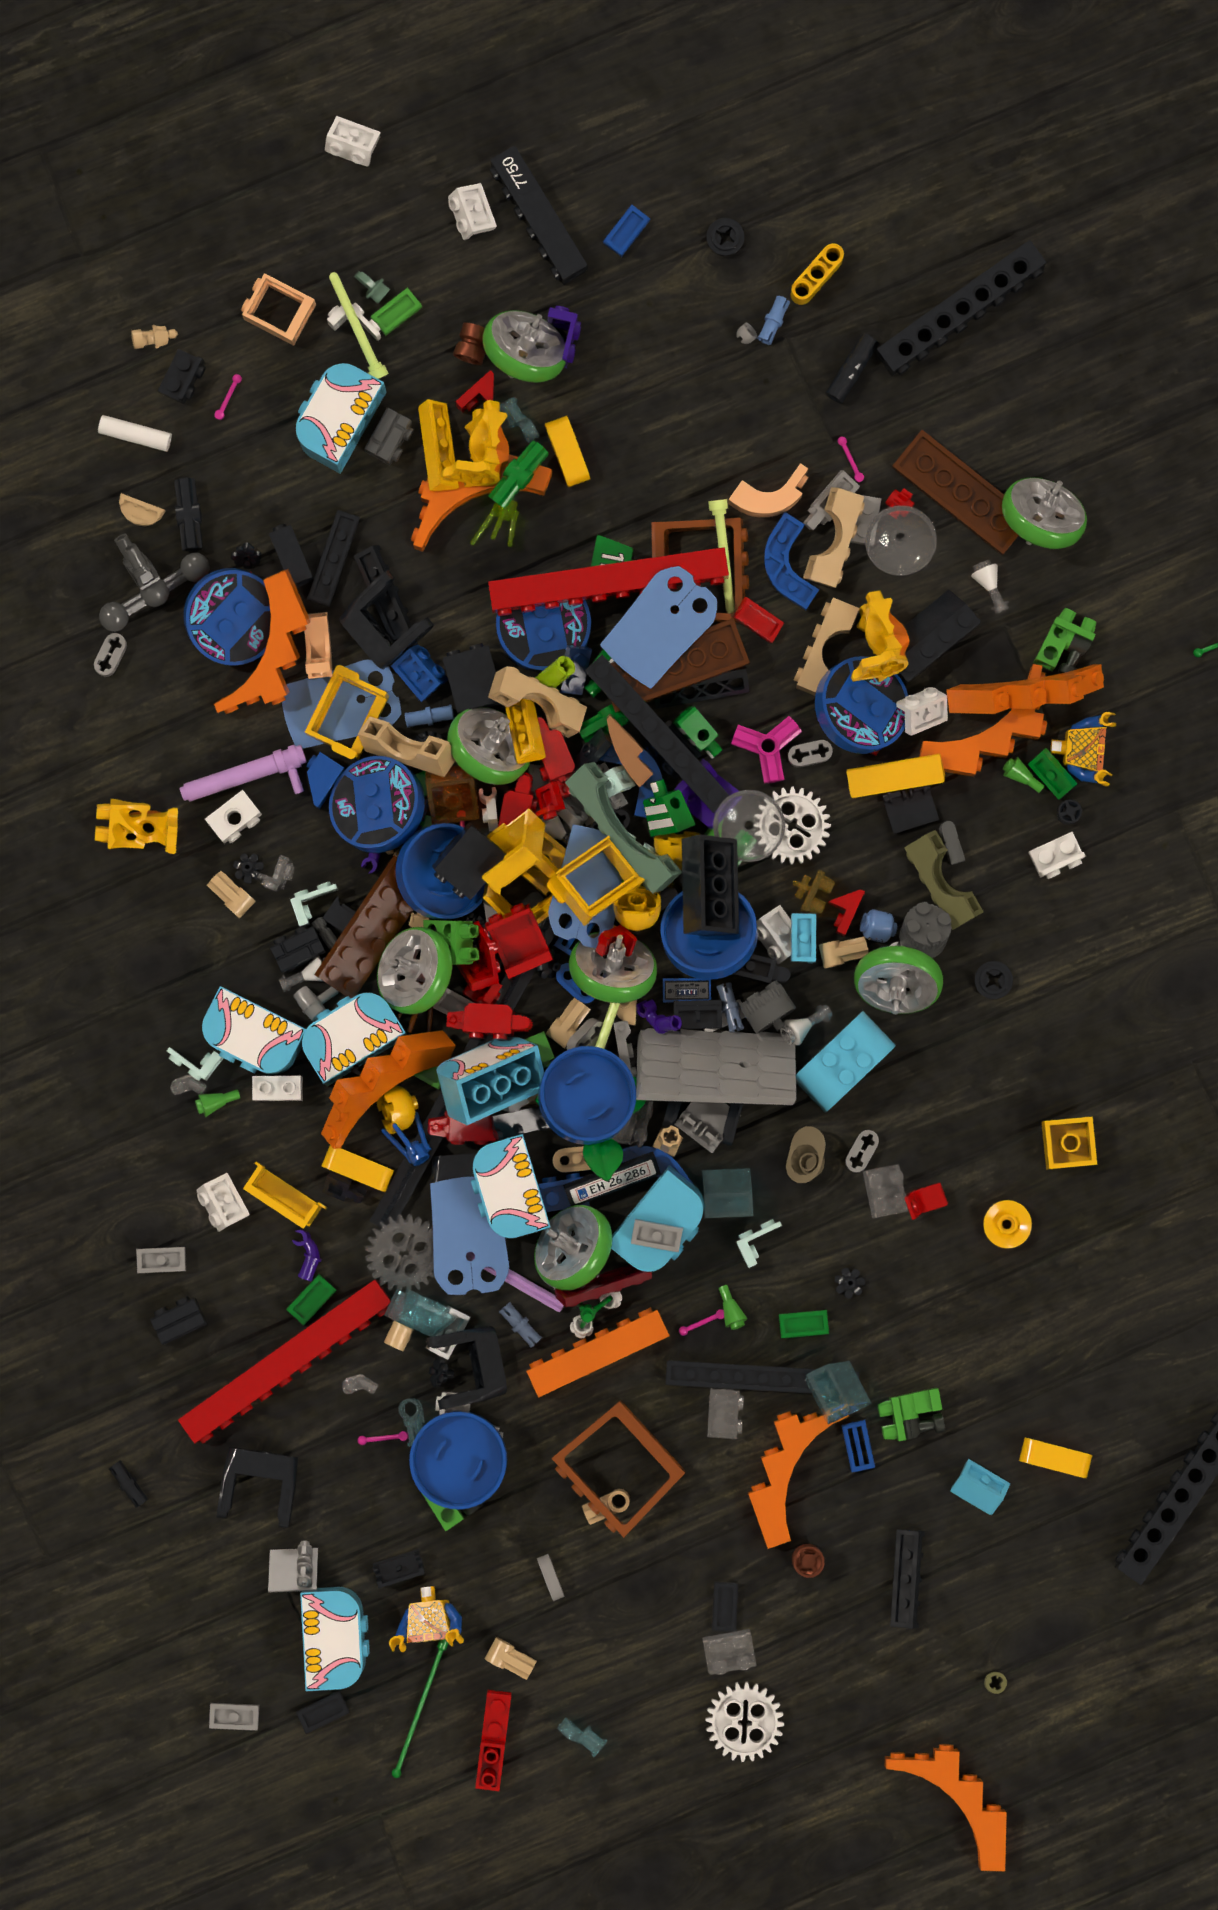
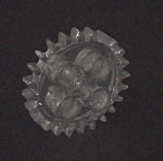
M398 1214V1219L395 1222L389 1217L388 1225L381 1221L382 1229H373L377 1236L375 1238L368 1237L372 1246H365V1249L371 1252V1254L365 1256V1259L373 1261L367 1267L369 1270H375L372 1274L374 1279L380 1277V1285L388 1282L387 1288L389 1290L396 1285L398 1292H401L403 1286L410 1292L411 1285H415L419 1290V1282L421 1281L428 1285L426 1277L435 1278L432 1271L434 1269L433 1228L428 1230L429 1222L426 1221L421 1225V1218L418 1216L413 1221L411 1214H408L406 1220H403L401 1214ZM396 1233H403L404 1239L401 1242L394 1243L392 1241ZM411 1234H414V1237L411 1239L410 1243L408 1244V1242H409V1236H410ZM425 1242L426 1246L423 1251L417 1252L414 1250L416 1243ZM407 1248L409 1255L402 1257L399 1252H404ZM386 1255H393L395 1257L393 1263L389 1265L383 1264V1258ZM399 1263H400V1269H399V1271L396 1273V1272H395V1269L398 1267V1265H399ZM408 1264H416V1270L413 1273H405V1267Z

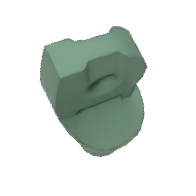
M360 271L354 276L368 289L366 298L371 297L377 303L390 290L382 283L384 281L382 278L374 282L369 276Z

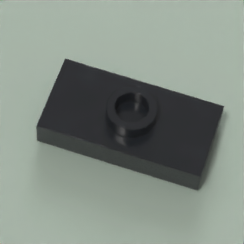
M601 727L589 742L582 746L581 751L573 759L575 771L584 764L597 763L612 746L613 743L607 730Z

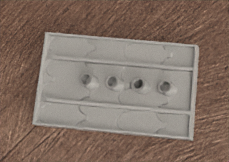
M652 1028L641 1030L637 1039L636 1100L793 1105L796 1101L795 1044L792 1042H795V1037L788 1035V1038L786 1034L769 1032L753 1034L723 1031L722 1033L681 1029L680 1031H667L666 1033L659 1034Z

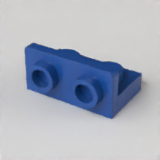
M420 645L410 647L391 665L421 702L425 701L439 686L448 681L444 669L435 664L430 658V653Z
M580 1173L566 1175V1180L557 1181L556 1177L542 1179V1183L538 1184L546 1212L563 1210L570 1207L563 1185L582 1178ZM586 1202V1203H583V1204H581V1205H587V1206H589L590 1204H589V1202Z

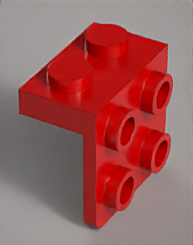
M479 921L473 922V924L479 926V935L476 938L479 959L473 961V964L456 965L472 991L481 990L499 983L498 973L501 972L499 962L495 958V954L498 953L497 945L494 940H490L486 927H482Z

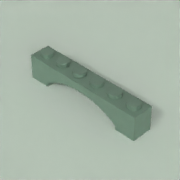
M595 762L584 764L565 782L569 787V792L581 802L585 813L596 821L601 833L610 836L609 839L635 872L645 879L642 883L643 886L652 893L663 891L682 873L668 854L660 856L651 852L627 832L610 803L606 788V782L609 781Z

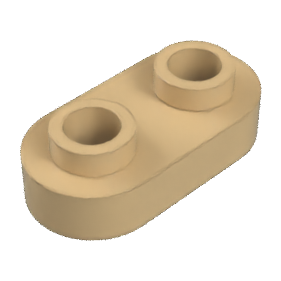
M584 1146L563 1148L558 1150L553 1156V1165L560 1172L591 1170L584 1161ZM562 1156H567L569 1158V1163L567 1165H562L560 1163V1158Z

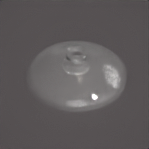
M899 505L889 507L873 518L867 528L865 544L869 558L880 570L892 575H909L921 570L929 563L935 553L937 536L934 525L926 514L914 507ZM903 533L905 536L902 539H898L896 535Z
M756 790L738 791L728 796L719 805L713 821L714 836L737 839L739 861H759L771 855L781 844L785 832L784 815L780 806L769 795ZM749 820L754 823V827L750 830L744 826L745 822Z

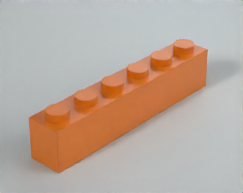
M650 1307L639 1312L640 1318L631 1321L630 1318H626L616 1323L618 1328L610 1332L608 1328H605L595 1333L596 1338L587 1342L586 1338L573 1343L574 1348L567 1352L563 1348L552 1353V1359L543 1362L541 1358L530 1363L531 1369L526 1372L538 1398L669 1337L658 1310L652 1311Z

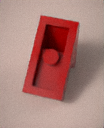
M491 370L455 401L456 407L462 413L466 410L471 411L479 403V398L484 402L487 400L494 401V373Z
M860 889L828 902V904L845 911L844 914H838L834 926L838 927L836 930L837 934L841 936L846 935L865 891Z

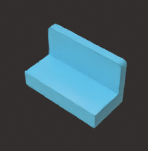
M791 914V962H816V914Z
M968 1459L950 1491L987 1514L992 1515L1003 1501L1010 1483Z

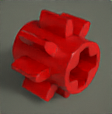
M905 488L901 492L895 489L885 502L889 506L887 512L895 518L898 515L905 517L915 504L911 500L913 494Z

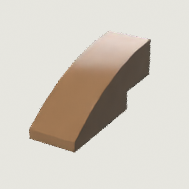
M609 714L606 718L614 749L629 776L640 787L653 775V771L638 757L643 751V747Z

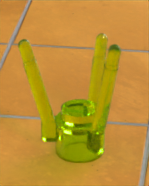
M512 500L506 509L495 503L492 511L471 540V545L476 543L496 514L498 520L493 529L491 539L494 540L503 520L509 521L511 518L508 547H512L516 519L519 514L516 510L518 503Z

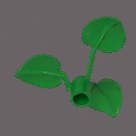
M537 1096L536 1099H535V1101H536V1103L539 1105L538 1096ZM636 1100L633 1113L639 1111L646 1100ZM609 1139L598 1144L584 1145L583 1157L589 1168L598 1177L608 1182L623 1160V1150L615 1140Z

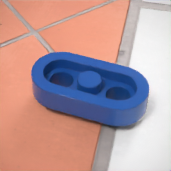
M569 963L562 964L560 970L556 972L558 983L581 1003L588 1004L594 1001L595 998L581 994V989L575 984L573 979H564V973L570 970Z

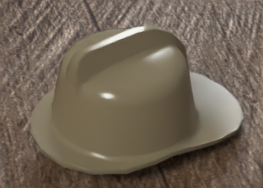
M811 1126L803 1127L795 1133L792 1139L786 1170L791 1180L797 1183L812 1181L824 1169L826 1142L824 1135L819 1129Z

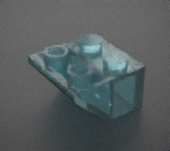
M750 1168L702 1170L704 1218L753 1216Z
M408 1288L405 1292L396 1289L384 1314L394 1321L430 1337L436 1336L452 1324L456 1318L448 1313L449 1308L428 1297L425 1298Z
M850 1361L827 1364L806 1374V1383L827 1424L871 1404Z

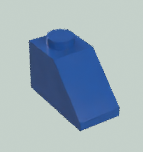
M321 752L318 756L313 755L306 766L309 768L307 774L313 803L319 810L330 795L336 780L345 770L343 766Z

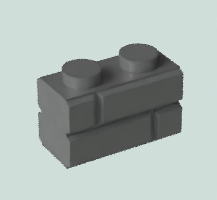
M386 408L364 448L365 452L387 465H391L392 461L397 462L403 452V449L400 448L404 440L408 442L414 432V429L411 428L413 425L412 421L392 409Z

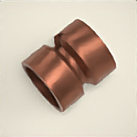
M463 323L459 335L462 341L456 344L453 356L470 364L482 365L485 357L482 342L485 328L472 323Z
M802 1544L793 1552L792 1564L796 1572L806 1578L815 1577L823 1570L825 1565L824 1557L816 1546Z

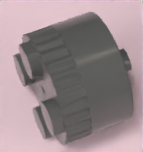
M927 902L918 903L905 916L899 934L901 945L920 950L931 958L938 956L944 950L952 927L949 914L933 904H928Z
M777 980L766 986L760 993L757 991L752 994L745 1002L739 1005L756 1034L774 1025L777 1031L785 1026L781 1019L796 1009V1006Z

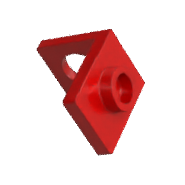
M940 1182L913 1190L904 1197L912 1220L922 1213L948 1205Z

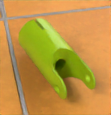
M561 656L535 678L547 687L556 688L575 672V665L569 657Z

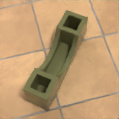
M936 830L927 833L904 847L909 861L915 865L919 872L920 880L928 887L933 902L949 914L952 930L984 912L972 891H957L945 881L941 865L943 857L948 850Z

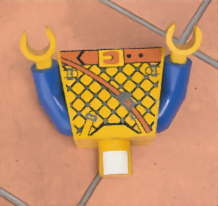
M1105 712L1102 716L1085 718L1072 725L1071 729L1065 734V741L1051 740L1050 753L1064 755L1063 766H1066L1068 771L1080 781L1098 782L1103 786L1110 785V783L1103 781L1106 775L1112 776L1111 773L1103 770L1107 727L1103 726H1116V723L1108 722V718L1111 715H1116L1115 713Z
M435 1586L420 1588L421 1602L409 1604V1608L405 1611L398 1626L396 1635L389 1641L392 1652L395 1651L397 1645H399L401 1652H405L406 1645L404 1642L406 1640L407 1643H419L446 1639L452 1647L453 1641L456 1639L459 1644H462L464 1642L463 1637L460 1635L462 1616L448 1600H436Z

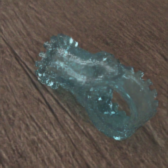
M517 398L508 399V402L506 400L505 403L500 404V411L507 413L508 427L519 426L528 443L540 437L531 419H528L519 409L516 403L518 401Z
M408 1398L400 1403L399 1414L403 1418L404 1426L407 1427L409 1437L407 1445L412 1446L416 1435L425 1423L421 1402L418 1399ZM408 1402L414 1403L417 1408L414 1416H409L405 1413L404 1407Z
M565 1717L557 1729L572 1742L575 1741L577 1744L581 1743L592 1752L591 1756L595 1757L600 1752L598 1749L601 1750L608 1740L605 1738L601 1739L591 1730L592 1727L590 1725L582 1732L580 1728L578 1729L575 1724L572 1725V1721L569 1722V1719Z

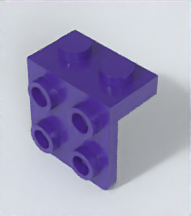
M550 307L548 323L557 329L568 331L562 360L566 362L564 368H567L568 363H573L576 345L573 344V341H578L581 322L578 321V314L569 312L570 309L566 307Z
M702 759L700 763L731 797L712 813L683 780L674 790L681 791L691 815L712 829L742 798V794L719 776L706 760Z

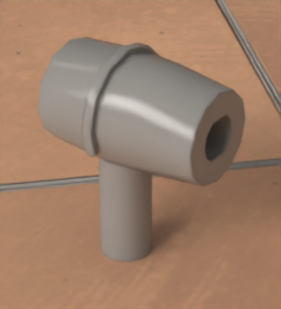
M304 986L294 994V998L303 1010L302 1012L311 1021L318 1020L316 1016L326 1010L323 1004L339 992L330 987L319 996H316L307 986Z

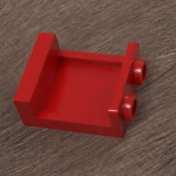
M523 903L517 904L510 908L511 912L504 915L501 913L494 914L485 923L487 931L497 945L498 954L509 979L553 960L552 953L530 904L525 906Z

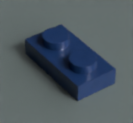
M567 645L565 657L567 656L573 661L575 672L558 686L557 690L560 693L583 694L587 676L585 670L589 667L592 653L591 648Z

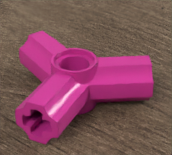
M790 716L785 718L767 734L738 725L731 745L759 754L764 784L775 783L784 780L779 751L797 737L802 730ZM764 741H771L775 749L769 753L765 752L761 744Z

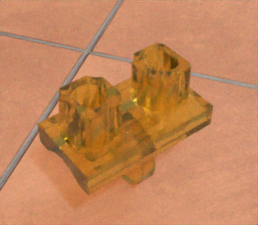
M818 870L811 887L808 886L811 878L804 875L801 883L794 881L793 886L798 889L795 895L796 898L802 899L804 892L808 893L800 911L806 914L810 911L821 915L826 902L815 898L817 890L830 894L835 884L833 880L824 876L825 872Z

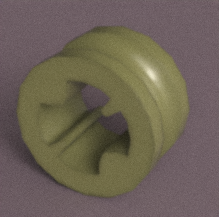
M991 1672L986 1676L984 1685L989 1692L999 1694L1005 1690L1007 1680L1002 1673ZM992 1676H996L997 1679L1000 1677L1002 1680L999 1683L1000 1688L997 1690L996 1687L991 1688L989 1685L992 1682Z

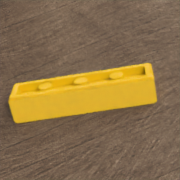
M427 399L418 407L429 489L431 491L455 490L459 488L458 481L441 478L443 469L455 463L447 403Z
M521 699L510 707L505 706L507 718L510 720L509 727L517 763L522 764L546 758L534 701Z
M934 754L847 769V777L851 798L943 783L945 781V772L941 755Z

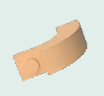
M800 463L788 482L781 489L774 492L758 491L742 480L729 498L728 504L741 513L753 517L765 518L782 514L791 509L801 499L802 493L796 488L801 489L809 478L806 476L808 468Z
M328 613L308 614L311 622L305 625L307 629L304 630L306 674H308V679L332 677Z

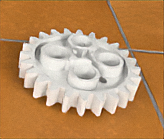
M791 787L790 793H786V790L782 788L780 796L775 791L772 792L773 800L767 797L764 798L767 806L759 805L758 808L763 813L755 814V818L759 819L760 822L754 823L753 827L760 828V831L756 832L754 836L762 837L758 845L766 844L767 847L764 853L772 851V859L779 855L781 856V863L785 861V858H789L790 864L793 865L794 859L798 858L801 864L803 863V856L811 860L812 851L816 854L820 853L818 845L825 847L826 843L822 840V837L829 838L830 834L825 832L824 829L830 828L831 824L824 823V820H827L830 815L822 814L826 809V805L819 807L820 798L814 801L811 799L813 792L805 796L804 788H801L799 793H795L794 787ZM786 803L791 804L794 807V813L792 815L783 814L781 811L782 805ZM777 814L789 823L795 820L797 822L796 827L810 833L811 837H806L796 829L789 831V825L774 818L773 815ZM808 815L812 816L815 820V825L809 828L805 827L802 823V818ZM772 824H779L782 827L781 835H772L769 827ZM799 836L803 840V845L799 848L792 847L790 838Z
M736 1682L735 1690H732L727 1685L726 1694L718 1691L720 1700H711L715 1708H707V1711L713 1715L705 1718L707 1722L712 1723L706 1730L714 1732L709 1738L710 1741L718 1740L715 1749L723 1746V1756L731 1752L732 1760L737 1755H740L742 1762H744L746 1755H749L751 1761H754V1754L756 1753L763 1758L762 1750L764 1749L771 1753L772 1750L769 1744L778 1745L774 1737L775 1735L782 1736V1732L777 1727L784 1726V1722L777 1719L783 1716V1712L775 1711L779 1708L780 1703L772 1704L775 1696L772 1694L766 1697L767 1688L759 1692L757 1683L750 1689L748 1682H745L744 1688H740L738 1682ZM747 1700V1717L751 1723L746 1725V1742L742 1743V1724L738 1720L743 1719V1702ZM730 1703H737L740 1706V1711L736 1715H731L727 1712L726 1709ZM755 1704L762 1705L764 1713L760 1716L752 1715V1706ZM730 1727H735L738 1729L739 1734L735 1739H728L725 1736L726 1730ZM756 1728L763 1732L762 1738L758 1741H754L749 1737L751 1730Z

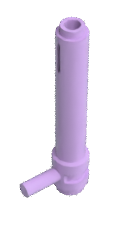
M294 744L288 746L286 750L282 751L279 749L273 751L271 755L185 783L183 787H180V792L183 800H189L190 802L277 772L280 774L288 772L295 794L303 792L304 789L296 768L302 767V764L307 763L302 746H295Z

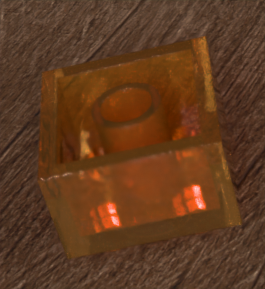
M459 765L452 766L445 777L425 771L432 825L480 819L475 778L467 774Z

